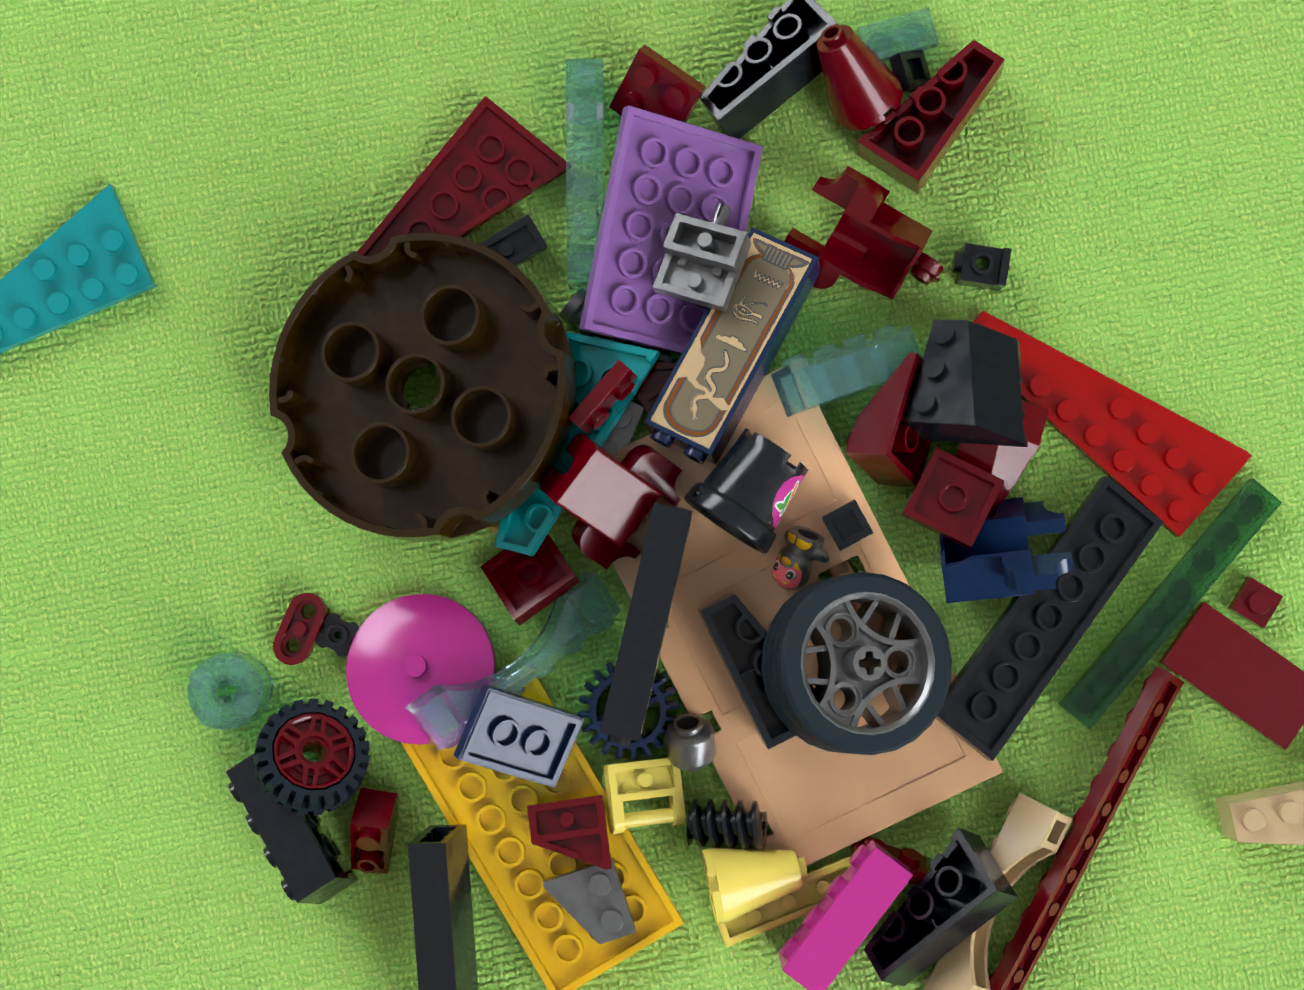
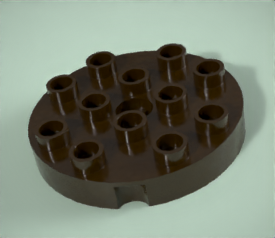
M410 233L392 236L388 246L381 253L374 256H363L353 251L324 271L308 287L286 320L274 352L269 384L270 414L272 417L280 419L285 424L288 432L287 445L281 454L303 489L328 512L346 523L379 535L413 542L443 541L473 534L500 521L521 506L539 488L542 480L559 458L572 423L568 417L574 411L576 400V374L570 342L558 314L543 292L514 264L495 251L465 238L437 233ZM436 366L434 371L441 380L438 396L429 406L424 408L415 407L414 410H410V404L404 397V388L408 378L418 369Z

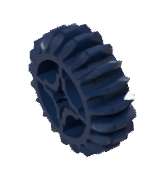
M608 662L606 669L610 675L605 677L601 671L596 670L593 675L600 683L596 686L592 682L586 681L584 685L588 691L593 693L592 697L587 695L579 697V702L590 705L589 709H582L578 712L581 717H590L591 722L585 723L582 726V731L588 732L595 729L597 733L589 740L592 745L596 744L601 738L606 741L601 749L603 754H607L611 745L617 747L615 752L616 759H621L623 749H630V759L636 760V748L642 747L643 754L648 757L651 755L648 743L652 741L657 748L661 749L664 743L658 735L660 732L665 735L667 729L665 722L673 723L674 719L678 717L674 714H668V709L678 708L679 702L676 700H666L667 696L675 693L674 686L665 689L661 688V685L668 679L666 674L660 675L656 680L654 679L652 687L654 692L651 693L648 708L653 704L660 703V714L655 726L647 734H645L643 729L639 741L631 740L629 746L608 742V734L600 732L604 714L598 716L597 709L602 691L612 683L615 667L612 662Z

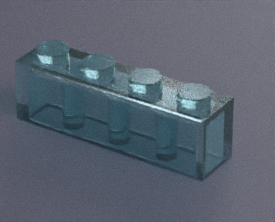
M894 324L872 332L874 335L872 338L866 339L864 334H860L843 341L845 347L836 349L833 343L814 350V357L805 359L804 354L801 353L783 360L784 368L771 374L787 417L885 384L910 352L917 353L922 358L910 325L895 330Z

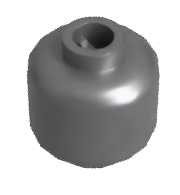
M689 713L678 716L674 719L673 723L668 725L665 738L668 759L673 766L694 772L706 767L713 761L716 755L712 725L706 719Z

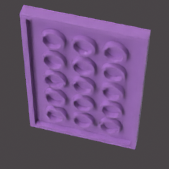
M628 105L624 107L579 329L682 355L707 307L656 293L653 289L655 279L666 253L663 245L676 213L710 222L716 204L721 203L722 206L725 204L731 208L725 226L746 232L763 146Z

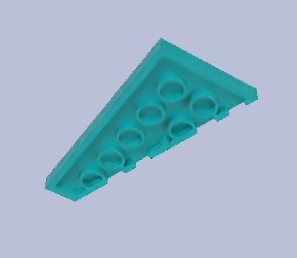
M111 184L104 188L0 280V354L157 287L115 187Z
M566 331L574 358L576 374L574 410L618 360L623 362L638 377L633 381L635 386L631 393L624 400H617L608 410L610 413L609 417L597 430L591 429L587 434L573 422L571 423L567 440L553 466L561 475L567 473L573 464L574 459L566 449L579 433L585 434L603 447L659 358L660 353L658 351ZM539 486L521 506L501 519L494 547L534 557L563 509L556 505Z

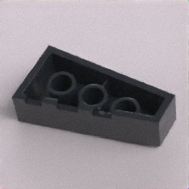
M787 0L781 8L776 6L767 16L769 22L757 37L751 35L743 45L745 48L744 52L736 62L730 61L701 95V102L725 135L740 139L822 73L817 41L824 29L837 23L815 0Z
M729 593L698 608L697 610L765 747L770 749L796 736L789 731L774 712L765 692L761 664L763 643L767 634L766 630L734 593ZM809 685L813 693L815 688L812 685Z
M254 754L226 771L231 780V783L228 784L231 794L239 803L242 802L248 812L246 821L251 830L256 835L260 834L266 845L263 849L265 857L274 868L278 867L284 878L281 881L282 888L292 901L322 904L358 881L352 869L344 872L337 861L341 851L334 840L330 841L325 834H320L317 828L320 827L321 822L318 815L313 816L312 811H308L306 816L298 815V810L293 808L288 812L282 809L283 804L281 802L275 805L270 801V794L268 792L263 793L260 788V780H256L254 774Z
M958 827L950 837L952 840L950 845L942 854L938 853L929 864L932 868L919 884L914 883L907 892L908 898L900 909L890 914L865 946L864 951L881 981L900 986L907 985L1018 898L979 835Z

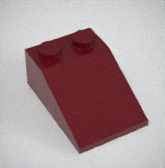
M910 352L862 410L856 418L853 430L847 439L846 453L879 485L915 488L921 477L931 441H924L905 422L923 360L917 353Z

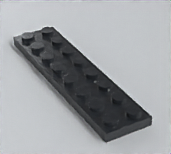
M1101 477L1067 523L1066 532H1061L1046 552V554L1071 552L1073 571L1062 574L1057 578L1055 582L1056 589L1035 591L1034 595L1014 596L950 684L944 705L936 719L984 758L993 761L1164 522L1110 477Z

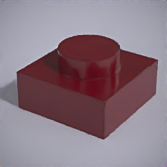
M1246 577L1228 609L1255 626L1265 628L1283 596L1252 577Z

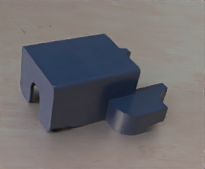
M1023 497L1010 498L997 505L996 516L986 518L970 550L939 535L946 603L1034 595L1035 591L1056 589L1055 582L1057 578L1062 574L1073 571L1071 552L1032 556L1031 550H1029L1028 536L1066 532L1064 513H1055L1047 510L1043 506L1042 501L1024 503Z

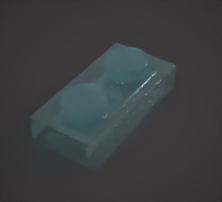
M929 8L860 26L856 31L857 35L882 62L888 61L889 57L899 52L924 51L935 48L939 44Z

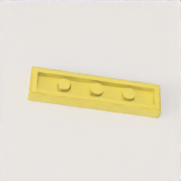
M849 854L807 871L808 879L802 880L801 889L729 922L717 924L726 947L807 915L826 895V891L832 881L838 875L842 876L851 865L849 863L851 855Z

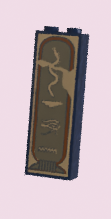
M753 227L748 233L751 247L726 313L707 307L644 422L650 433H652L650 436L652 440L667 448L674 444L684 449L683 454L699 464H704L705 460L715 465L717 464L821 273L819 257Z

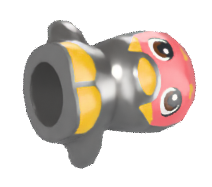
M794 526L785 532L784 537L787 541V546L779 551L771 569L775 582L787 590H798L806 585L811 574L813 559L822 563L829 562L828 554L822 549L824 538L809 528Z

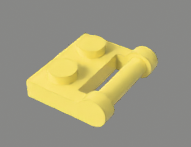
M668 758L603 766L609 810L608 826L611 834L624 833L626 828L670 823L672 826L685 824L686 810L681 772L679 768L673 766ZM668 796V808L624 813L623 802Z

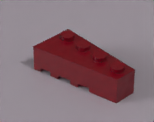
M973 39L941 67L934 77L923 86H919L895 111L892 110L887 114L883 122L878 124L869 133L864 134L857 141V155L918 194L1001 76L1005 59Z

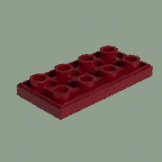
M1200 602L1159 663L1281 749L1286 750L1304 725V671L1206 602Z

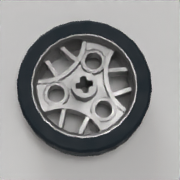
M860 572L819 580L800 589L781 606L770 623L763 643L761 670L765 692L773 710L789 731L807 744L828 752L876 755L895 751L913 742L932 725L944 705L949 690L952 657L948 636L940 618L922 595L906 583L889 576ZM851 602L861 604L857 612H855ZM874 611L884 617L879 634L865 625ZM834 621L841 627V636L838 640H835L830 633V627ZM809 639L813 643L811 647H807ZM816 653L817 678L807 677L805 669L806 654ZM891 653L896 656L898 661L894 672L890 670L887 663ZM898 684H902L900 691L897 687ZM809 685H816L813 693ZM837 689L842 690L845 695L844 705L840 709L834 703V694ZM880 692H883L889 709L880 716L870 704V701ZM862 715L868 724L857 727Z

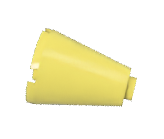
M712 847L702 850L706 882H708L709 897L716 924L729 922L802 888V880L808 879L804 857H797L795 850Z

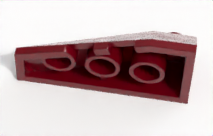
M1022 401L1025 404L1023 424L1024 432L1027 435L1028 447L959 444L958 458L1004 480L987 517L996 515L997 505L1006 499L1029 461L1039 449L1048 415L1047 409Z

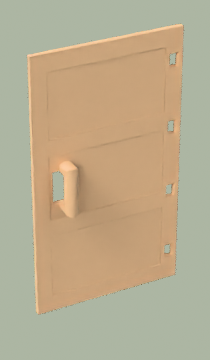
M796 360L764 376L716 465L705 460L704 464H699L683 454L684 449L674 444L670 448L664 447L650 438L651 434L617 450L616 457L623 461L633 448L640 445H648L682 470L675 481V492L680 498L677 505L673 506L662 497H659L656 501L659 504L692 511L691 526L668 619L669 627L666 628L660 658L688 714L700 716V714H705L712 710L721 730L714 732L716 755L712 762L735 807L738 800H742L745 811H750L753 801H757L760 812L766 811L767 821L772 833L767 835L764 849L795 850L797 857H804L807 866L1003 772L997 758L993 761L987 760L936 718L932 725L913 742L895 751L876 755L828 752L807 744L798 736H794L770 749H767L763 744L697 609L729 593H734L767 632L771 621L781 606L800 590H787L780 587L773 579L771 572L773 562L777 558L779 551L787 546V541L784 537L785 532L794 526L806 527L819 533L824 538L822 549L829 556V562L827 563L813 559L811 574L804 587L819 581L818 574L826 570L829 571L831 577L854 574L848 559L856 555L859 556L867 573L883 574L904 582L909 586ZM745 428L749 429L752 435L756 432L791 454L788 462L797 467L799 462H801L808 469L774 530L776 538L766 554L738 540L704 517L685 501V496L697 482H704L736 443ZM855 499L873 533L840 551L821 517ZM653 507L627 540L641 551L636 559L622 557L613 562L630 599L632 598ZM851 602L855 612H857L861 604ZM874 611L865 625L879 634L884 617ZM834 621L831 624L830 633L835 640H838L841 636V627ZM810 639L807 647L813 646V643ZM816 653L806 654L805 669L809 678L818 677ZM893 653L889 655L887 662L892 672L896 670L898 665L897 658ZM951 669V683H952L953 680L955 679V675H954V673H953V671H952V669ZM902 684L897 685L899 691ZM837 689L834 694V703L840 709L844 705L845 695L842 690ZM880 692L870 701V704L880 716L889 709L883 692ZM862 715L857 727L868 724Z

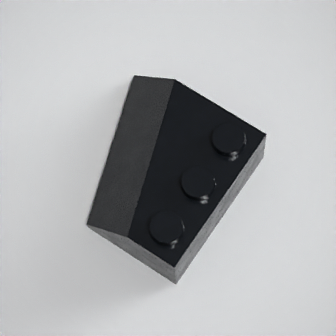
M934 320L905 422L924 441L1028 447L1027 435L1024 432L1023 424L1025 404L1022 402L1020 385L1023 382L1020 342L1014 337L969 320Z

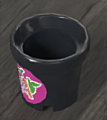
M745 428L736 443L704 482H697L685 496V501L704 517L738 540L766 554L776 538L774 530L808 469L801 462H799L797 467L788 462L791 454L756 432L752 435L749 429Z

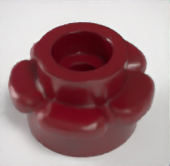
M921 252L909 273L919 282L928 285L930 281L936 283L940 281L938 276L944 268L935 259Z

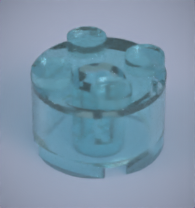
M228 652L209 657L200 663L191 672L189 677L188 700L190 707L203 725L215 729H235L255 721L265 711L273 694V682L267 667L261 661L243 652ZM235 685L237 693L227 695L225 688Z

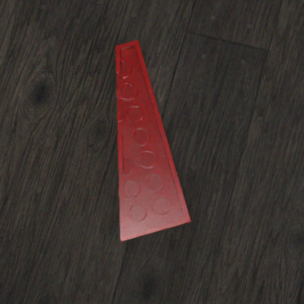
M985 311L980 312L972 321L1014 337L1020 342L1023 382L1020 384L1022 400L1047 409L1046 421L1103 473L1164 522L1162 526L1175 537H1180L1252 457L1249 452Z

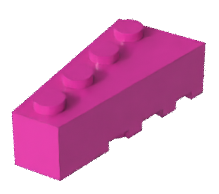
M873 840L867 846L862 844L854 852L849 861L851 864L842 876L838 875L832 881L823 899L810 910L802 924L778 951L782 971L807 990H826L913 876L906 865Z

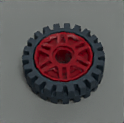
M303 699L294 701L291 707L286 704L279 709L277 714L274 712L269 717L258 736L253 757L256 780H260V788L263 793L268 792L270 794L269 800L275 805L281 802L283 804L282 809L288 812L292 808L298 810V815L305 816L308 811H312L313 816L322 815L324 810L332 812L340 804L343 806L350 800L365 777L370 755H368L370 750L369 741H365L366 732L363 727H357L359 720L354 715L350 718L346 716L347 709L342 706L338 710L332 708L334 702L325 700L324 704L321 705L318 704V699H309L308 703L304 704ZM314 752L319 756L320 761H308L303 753Z

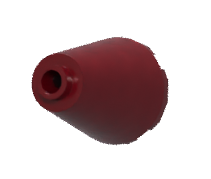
M834 24L823 30L817 41V50L830 109L835 122L838 125H844L850 131L866 130L880 124L886 119L884 113L892 106L896 110L900 105L903 90L899 79L850 26Z

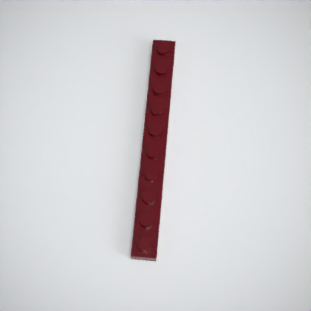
M1156 666L1152 675L1148 676L1144 681L1142 694L1135 707L1128 712L1122 732L1118 739L1110 746L1108 758L1102 770L1092 780L1090 792L1083 806L1074 814L1072 827L1066 838L1061 842L1057 853H1055V859L1048 872L1040 879L1038 891L1033 901L1023 911L1020 925L1013 939L1004 947L1003 958L996 971L989 977L991 990H1023L1184 684L1182 680L1169 671Z

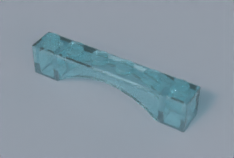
M566 59L567 284L569 289H587L604 206L605 78L603 59Z
M584 572L578 577L581 581L579 584L554 601L551 613L542 631L531 646L513 663L499 672L477 681L456 685L436 684L405 707L433 746L441 751L443 748L449 749L459 743L483 684L521 696L526 690L525 685L535 678L539 679L548 675L554 670L555 662L564 655L570 656L578 652L585 645V639L594 632L600 633L605 631L614 623L613 618L622 611L598 575Z

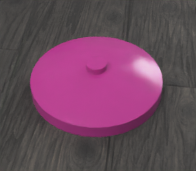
M432 594L403 596L378 608L364 621L357 631L347 657L346 678L348 690L359 714L380 734L408 744L425 745L439 743L464 731L483 684L494 687L496 680L494 647L488 632L478 618L455 601Z

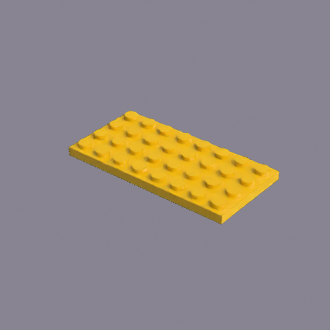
M531 664L494 686L495 688L556 707ZM463 732L448 740L433 744L417 745L401 742L449 825L466 824L469 858L548 990H576L684 924L683 918L629 828H626L624 833L611 834L608 826L609 810L606 790L576 740L555 788L458 760L454 756V752ZM603 795L611 858H613L636 927V933L599 944L547 892L543 885L544 880L591 864L533 845L531 843L528 805Z

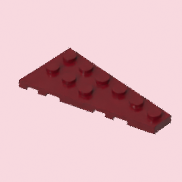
M485 96L357 252L363 256L377 255L388 246L392 236L410 233H437L462 238L566 173L572 167L556 152Z

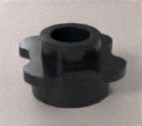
M336 613L329 614L325 618L326 625L323 632L318 634L316 638V643L321 648L328 647L334 650L340 657L347 656L359 626L355 622L349 623L341 620L340 616ZM337 631L341 633L339 639L335 637V632Z

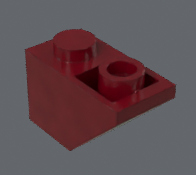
M360 788L350 823L351 869H357L365 873L377 872L388 874L398 816V793Z

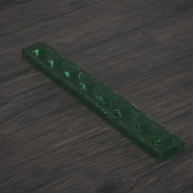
M1254 478L1248 479L1064 696L1059 705L1085 728L1090 730L1282 502Z

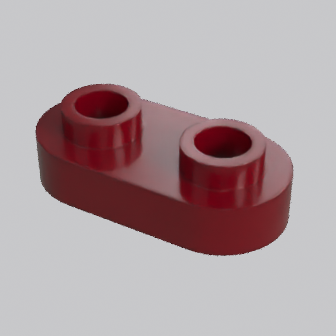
M302 593L294 597L290 602L273 641L274 654L282 663L288 665L299 664L307 660L316 644V638L320 634L328 614L327 604L322 597L314 593ZM308 604L315 608V615L312 618H307L303 612L304 607ZM293 638L300 642V649L296 653L289 649V642Z

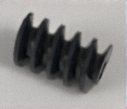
M694 798L687 816L686 836L688 846L695 839L699 847H704L708 840H710L713 847L719 848L724 840L728 848H734L739 840L742 848L749 849L754 840L757 849L763 850L767 839L766 811L760 812L757 801H753L750 811H745L743 801L738 800L735 810L731 811L727 799L723 800L720 810H716L713 799H708L705 809H701L698 798Z

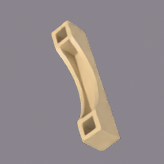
M1020 792L1016 800L1010 804L1007 810V819L1000 833L993 839L990 847L991 855L1011 886L1038 862L1057 853L1072 822L1071 817ZM996 915L938 960L935 968L926 977L924 990H991L988 976V945Z

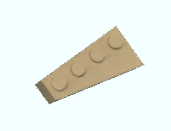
M1304 781L1215 798L1224 836L1236 842L1304 845Z

